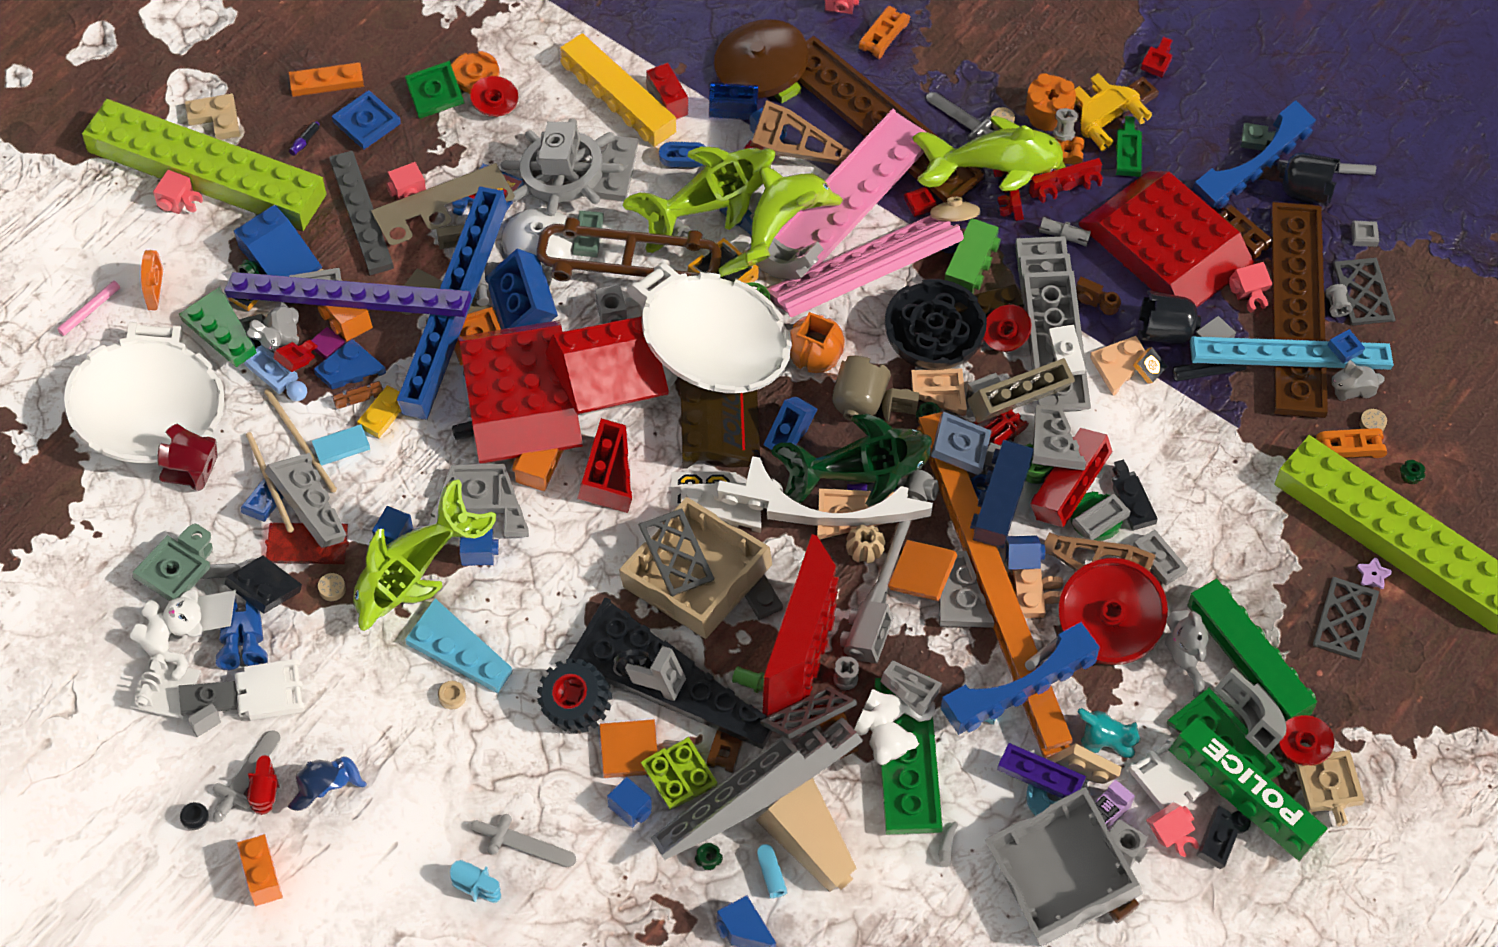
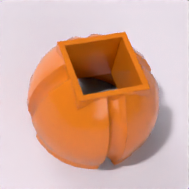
M809 312L807 316L796 321L790 330L792 340L790 358L799 369L806 367L808 373H823L837 365L844 352L845 338L840 326L833 319H826L824 315ZM808 332H818L827 337L821 343L806 335Z

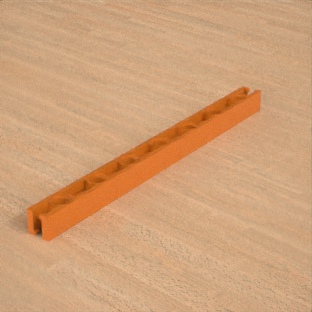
M943 412L919 417L918 420L920 426L917 427V430L930 436L932 439L930 452H932L939 419ZM930 455L928 458L935 479L938 481L939 490L963 551H967L977 577L978 586L985 597L989 614L993 617V629L1012 679L1016 681L1034 671L1027 670L1025 662L1038 653V650L997 547L973 540L974 529H970L974 513L979 514L981 507H977L978 498L967 470ZM1052 686L1042 694L1035 693L1029 696L1023 703V707L1043 758H1047L1070 747L1069 744L1072 743L1073 739Z

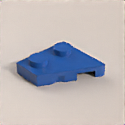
M351 339L314 368V372L331 389H336L348 383L361 382L363 377L378 373V376H382L386 373V369L356 341Z

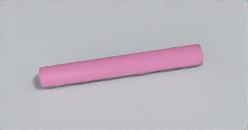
M112 281L57 328L59 333L65 336L120 289L119 284L116 281Z

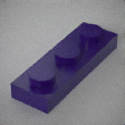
M1008 743L997 766L998 771L1062 799L1080 790L1086 779V776L1011 743Z

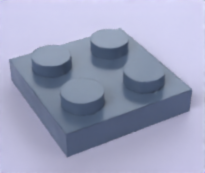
M943 412L939 419L931 456L979 475L984 467L991 430Z

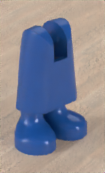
M236 596L231 626L220 628L219 640L224 646L216 654V665L223 670H233L239 667V646H243L242 659L246 666L268 663L267 652L258 645L263 640L260 611L246 601V611L238 612Z

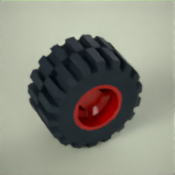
M572 658L566 659V664L562 661L556 662L557 667L555 669L549 667L546 670L549 673L548 676H542L540 682L543 684L542 687L537 688V693L541 696L537 698L538 704L542 707L540 710L554 725L565 732L569 730L571 733L577 734L579 729L585 733L589 731V726L595 729L599 726L597 721L599 719L604 721L607 717L604 714L605 710L610 711L611 704L608 702V700L612 699V693L608 690L611 688L609 682L589 662L587 664L582 659H578L575 662Z

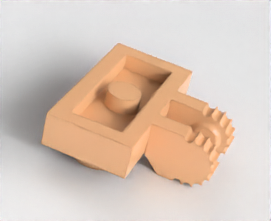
M1013 569L1015 595L1024 617L1045 618V604L1059 603L1062 592L1049 591L1044 593L1043 589L1063 587V578L1048 576L1042 579L1041 569Z

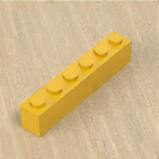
M581 33L560 47L562 66L575 74L581 84L587 85L595 97L601 98L613 113L616 112L622 117L628 127L634 128L642 140L648 141L653 147H656L676 133V117L586 35Z

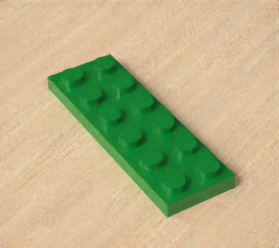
M875 678L876 691L895 695L881 682V678ZM904 713L893 722L901 726L906 732L913 733L919 744L916 748L908 750L901 757L881 765L886 835L942 833L943 825L933 716L931 720L918 722Z

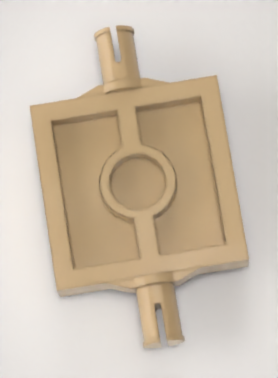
M1350 750L1333 751L1327 760L1313 766L1294 763L1308 812L1333 811L1336 826L1348 824L1344 809L1363 805L1365 801Z

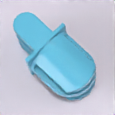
M463 860L455 861L450 869L452 885L471 895L474 902H476L478 897L492 903H496L501 899L499 882L489 876L488 867L482 870Z

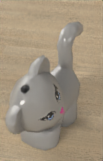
M1179 610L1172 612L1167 617V625L1171 633L1166 636L1165 645L1171 652L1175 664L1185 669L1193 680V696L1196 698L1205 689L1203 677L1197 670L1196 665L1198 661L1203 662L1206 657L1208 632L1199 614L1189 610Z

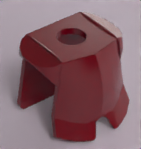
M178 423L170 426L165 433L171 438V443H161L158 448V466L163 467L159 480L166 483L187 485L193 490L200 491L205 488L218 458L217 441L213 437H201Z

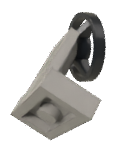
M662 646L652 666L650 655L643 650L622 652L614 658L612 663L613 670L617 675L630 677L632 683L660 690L664 698L672 701L677 697L686 679L673 650ZM629 656H642V657H644V659H641V660H638V659H629V660H627V659H625V658H626V657H629ZM618 662L624 666L625 671L619 670L616 667Z

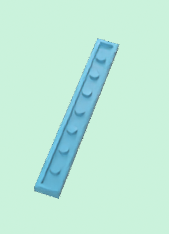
M1194 336L1190 339L1192 363L1345 368L1349 362L1347 361L1343 364L1328 347L1329 341ZM1362 343L1365 347L1363 353L1351 359L1356 366L1363 365L1372 369L1391 370L1394 365L1389 343Z

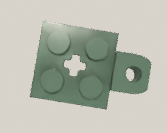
M195 523L187 527L179 535L178 541L167 535L132 572L133 578L168 601L180 598L210 569V562L206 559L213 550L212 543H209L211 541V533ZM195 533H199L202 535V537H200L199 535H192ZM174 566L177 567V569H176L177 572H176V573H174V574H167V570H166L167 567H169V568H171V569H172Z

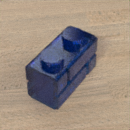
M710 83L709 118L750 120V115L758 110L759 85Z

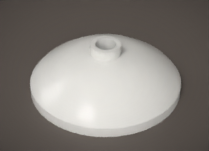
M533 208L518 213L509 220L502 233V246L506 256L508 257L516 249L537 255L536 249L542 230L552 224H565L567 217L557 211L554 216H549L546 213L547 208ZM563 234L551 235L546 254L550 257L569 259L573 253L575 238H568ZM542 264L543 271L552 269V267Z

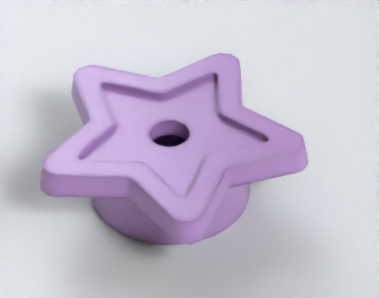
M1374 558L1370 564L1357 565V569L1362 573L1361 585L1384 589V579L1391 575L1390 569L1381 567L1377 558Z

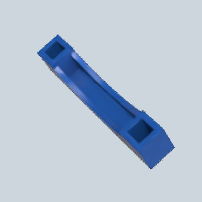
M1295 100L1279 113L1273 123V126L1276 128L1273 140L1263 152L1249 162L1232 169L1215 171L1211 168L1195 181L1191 191L1212 209L1217 207L1220 210L1229 202V197L1232 194L1237 196L1246 188V183L1249 180L1252 182L1256 181L1263 174L1265 167H1273L1280 160L1279 156L1282 153L1289 154L1296 147V142L1299 139L1302 141L1306 140L1313 132L1311 128L1316 119Z
M1082 622L1058 634L1055 651L1041 666L1028 675L1014 682L993 688L969 689L967 685H964L942 697L941 711L957 734L960 735L965 731L968 733L972 732L989 718L994 720L1001 716L1005 709L1011 706L1018 707L1022 705L1029 696L1035 693H1044L1050 688L1051 684L1058 680L1063 682L1069 679L1078 669L1091 667L1097 661L1100 647Z

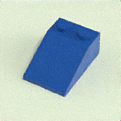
M276 205L271 206L233 231L239 249L250 261H255L258 264L263 275L289 277V275L315 272L322 268L294 226Z

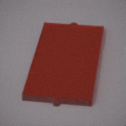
M270 523L268 539L265 540L267 546L266 558L273 563L345 564L346 548L349 547V541H347L348 524H342L346 533L343 542L321 548L303 523H291L294 528L293 532H288L284 523Z

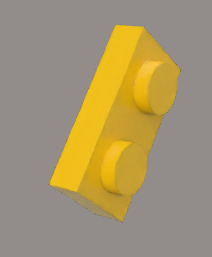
M387 385L360 417L357 424H361L364 431L379 439L401 413L397 402L400 392Z

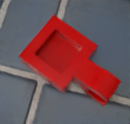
M1163 37L1158 49L1150 47L1141 64V70L1162 78L1172 61L1173 55L1169 54L1173 40Z
M307 340L300 346L291 342L275 350L273 358L290 372H293L308 365L315 358L311 351L316 349L318 345L311 340Z

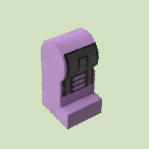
M1116 779L1095 803L1106 823L1107 829L1131 808L1135 797Z

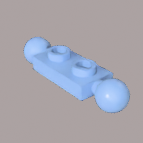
M262 344L256 348L257 354L244 362L247 368L278 394L287 389V396L293 401H301L306 397L307 387L303 382L296 381L298 379L297 373L295 371L290 372L273 358L274 353L266 349Z

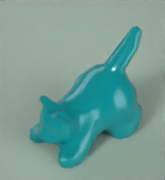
M1083 708L1078 709L1077 712L1080 718L1086 722L1085 733L1081 739V744L1084 748L1093 753H1098L1101 748L1109 747L1124 758L1135 756V750L1131 746H1135L1141 740L1136 722L1125 725L1112 719L1105 712L1093 711L1090 713Z

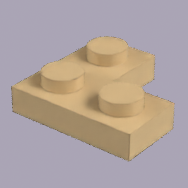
M233 93L185 101L189 126L213 122L217 139L223 140L241 136Z

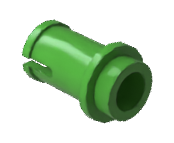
M737 666L732 677V683L754 689L755 693L763 692L765 673L760 672L758 674Z

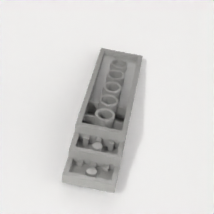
M1066 237L1016 238L1015 247L1021 295L1024 302L1023 309L1028 313L1032 322V329L1028 338L1032 370L1055 362L1048 330L1068 325H1074L1086 369L1074 271L1071 269L1070 253H1067ZM1085 371V374L1073 375L1074 383L1063 391L1037 400L1038 405L1059 407L1063 411L1091 409L1087 372Z
M843 717L822 733L813 727L793 742L783 736L652 836L651 839L664 860L677 855L725 831L779 800L829 767L863 742V740Z

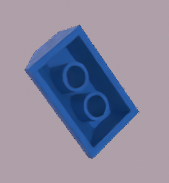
M516 249L485 277L501 329L551 322L558 316L542 264L537 255Z

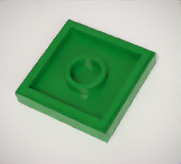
M450 61L404 76L419 119L465 103Z

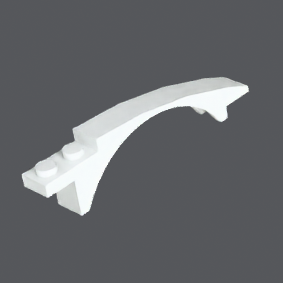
M752 456L746 486L719 481L717 489L718 499H722V502L726 504H747L749 508L754 510L767 508V519L817 526H858L862 524L866 526L910 521L931 516L933 504L908 498L909 488L900 486L884 501L864 510L849 513L817 511L805 507L785 495L770 479L761 459Z

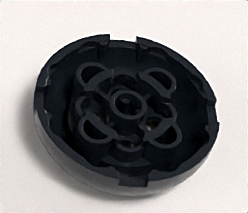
M942 279L922 280V283L903 287L892 297L885 313V331L894 351L906 362L923 369L945 370L963 364L978 351L986 333V314L979 305L976 296L965 287ZM960 302L968 309L965 312L959 313L955 310L954 304ZM950 322L955 328H948L946 323Z

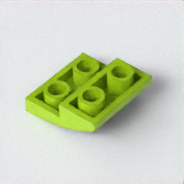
M689 737L667 750L663 748L641 762L670 810L693 800L718 785L717 780Z

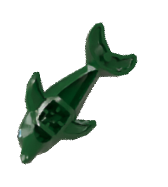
M870 414L853 415L851 421L867 436L834 452L816 458L801 446L793 443H779L773 447L771 452L774 457L783 462L790 473L784 494L795 502L801 503L804 501L821 478L874 483L865 503L868 507L884 501L895 490L902 477L921 469L931 455L930 446L932 439L919 430L892 428L883 419Z

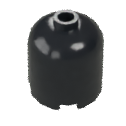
M1303 152L1294 154L1289 158L1287 165L1282 164L1279 172V178L1283 179L1282 186L1284 192L1292 198L1328 207L1337 182H1333L1332 179L1334 172H1339L1340 159Z
M1147 291L1149 297L1143 298L1139 313V320L1143 321V330H1138L1139 339L1170 344H1184L1188 342L1194 335L1195 330L1198 331L1201 326V316L1197 313L1195 303L1183 296Z

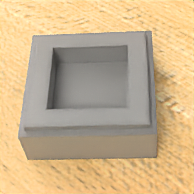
M1352 221L1353 246L1377 247L1379 244L1377 222Z
M213 704L207 705L188 718L192 730L197 737L221 723L218 711Z

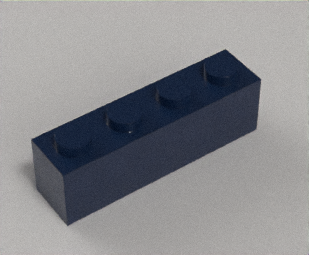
M1003 440L1001 449H995L991 462L995 464L993 471L988 470L984 484L988 486L987 492L982 491L977 507H981L979 514L974 513L970 529H974L973 540L1004 549L1032 461L1034 448Z

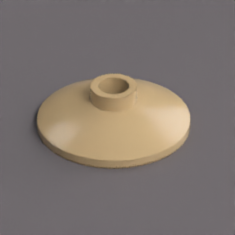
M950 197L947 199V202L932 208L930 213L931 217L941 221H964L978 216L980 208L972 203L962 201L961 197Z

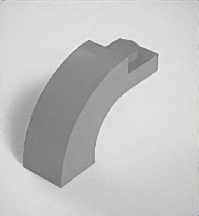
M774 237L768 249L771 256L756 265L760 270L776 278L797 280L802 278L819 260L817 256L824 249L819 242L801 249H793L783 245ZM751 243L742 251V253L747 252L751 248Z
M1232 668L1215 687L1214 691L1241 714L1248 726V735L1245 738L1267 756L1285 736V719L1278 705L1258 683L1253 686L1238 671Z

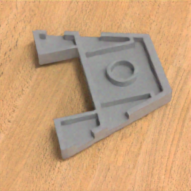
M505 464L451 466L440 494L449 481L459 479L462 483V500L467 512L474 514L488 512L495 514L505 513V537H529V529L515 496ZM439 500L437 505L434 506L428 525L437 523Z

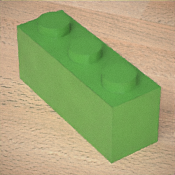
M973 218L970 219L963 234V240L960 241L945 273L944 280L959 284L971 293H974L975 289L980 290L984 280L982 273L984 270H989L992 262L990 255L992 251L997 252L1001 238L997 237L999 227Z

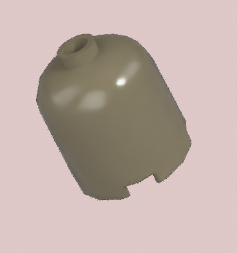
M858 355L847 356L846 361L842 360L832 401L834 407L849 421L852 420L853 415L870 414L874 416L891 377L890 370L885 365L880 364V367L871 364L868 357Z

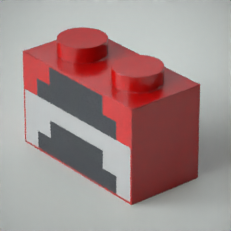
M669 63L646 70L648 92L669 110L676 119L687 116L688 95Z

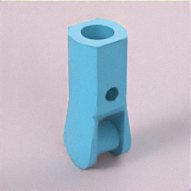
M768 844L761 845L758 848L757 855L770 899L784 896L787 894V888L774 849Z

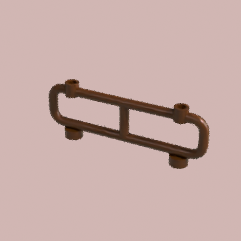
M572 217L566 218L565 224H552L543 229L536 249L539 261L545 266L552 267L551 276L555 280L563 282L571 279L572 270L646 277L654 271V268L631 266L636 242L686 247L690 251L707 249L712 253L707 273H718L722 257L718 244L708 239H702L703 234L696 230L689 231L687 237L579 226L580 221ZM553 234H563L568 238L586 236L624 240L626 244L622 264L550 257L546 254L548 241ZM674 270L679 275L686 273L687 276H699L700 274L697 272Z

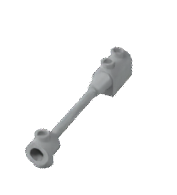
M917 470L909 474L907 478H901L898 483V488L900 486L909 488L908 498L927 502V500L934 501L938 495V481L934 480L929 473L923 470ZM911 520L899 522L878 581L874 584L865 600L861 602L859 609H851L848 620L852 628L850 632H842L840 646L844 647L846 655L853 657L855 660L878 663L894 619L889 605L886 604L887 585Z

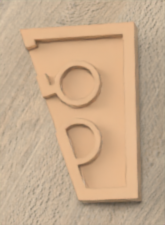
M819 488L818 511L849 513L867 509L869 507L865 503L871 491ZM818 525L817 536L819 540L849 533L852 529H856L857 526Z

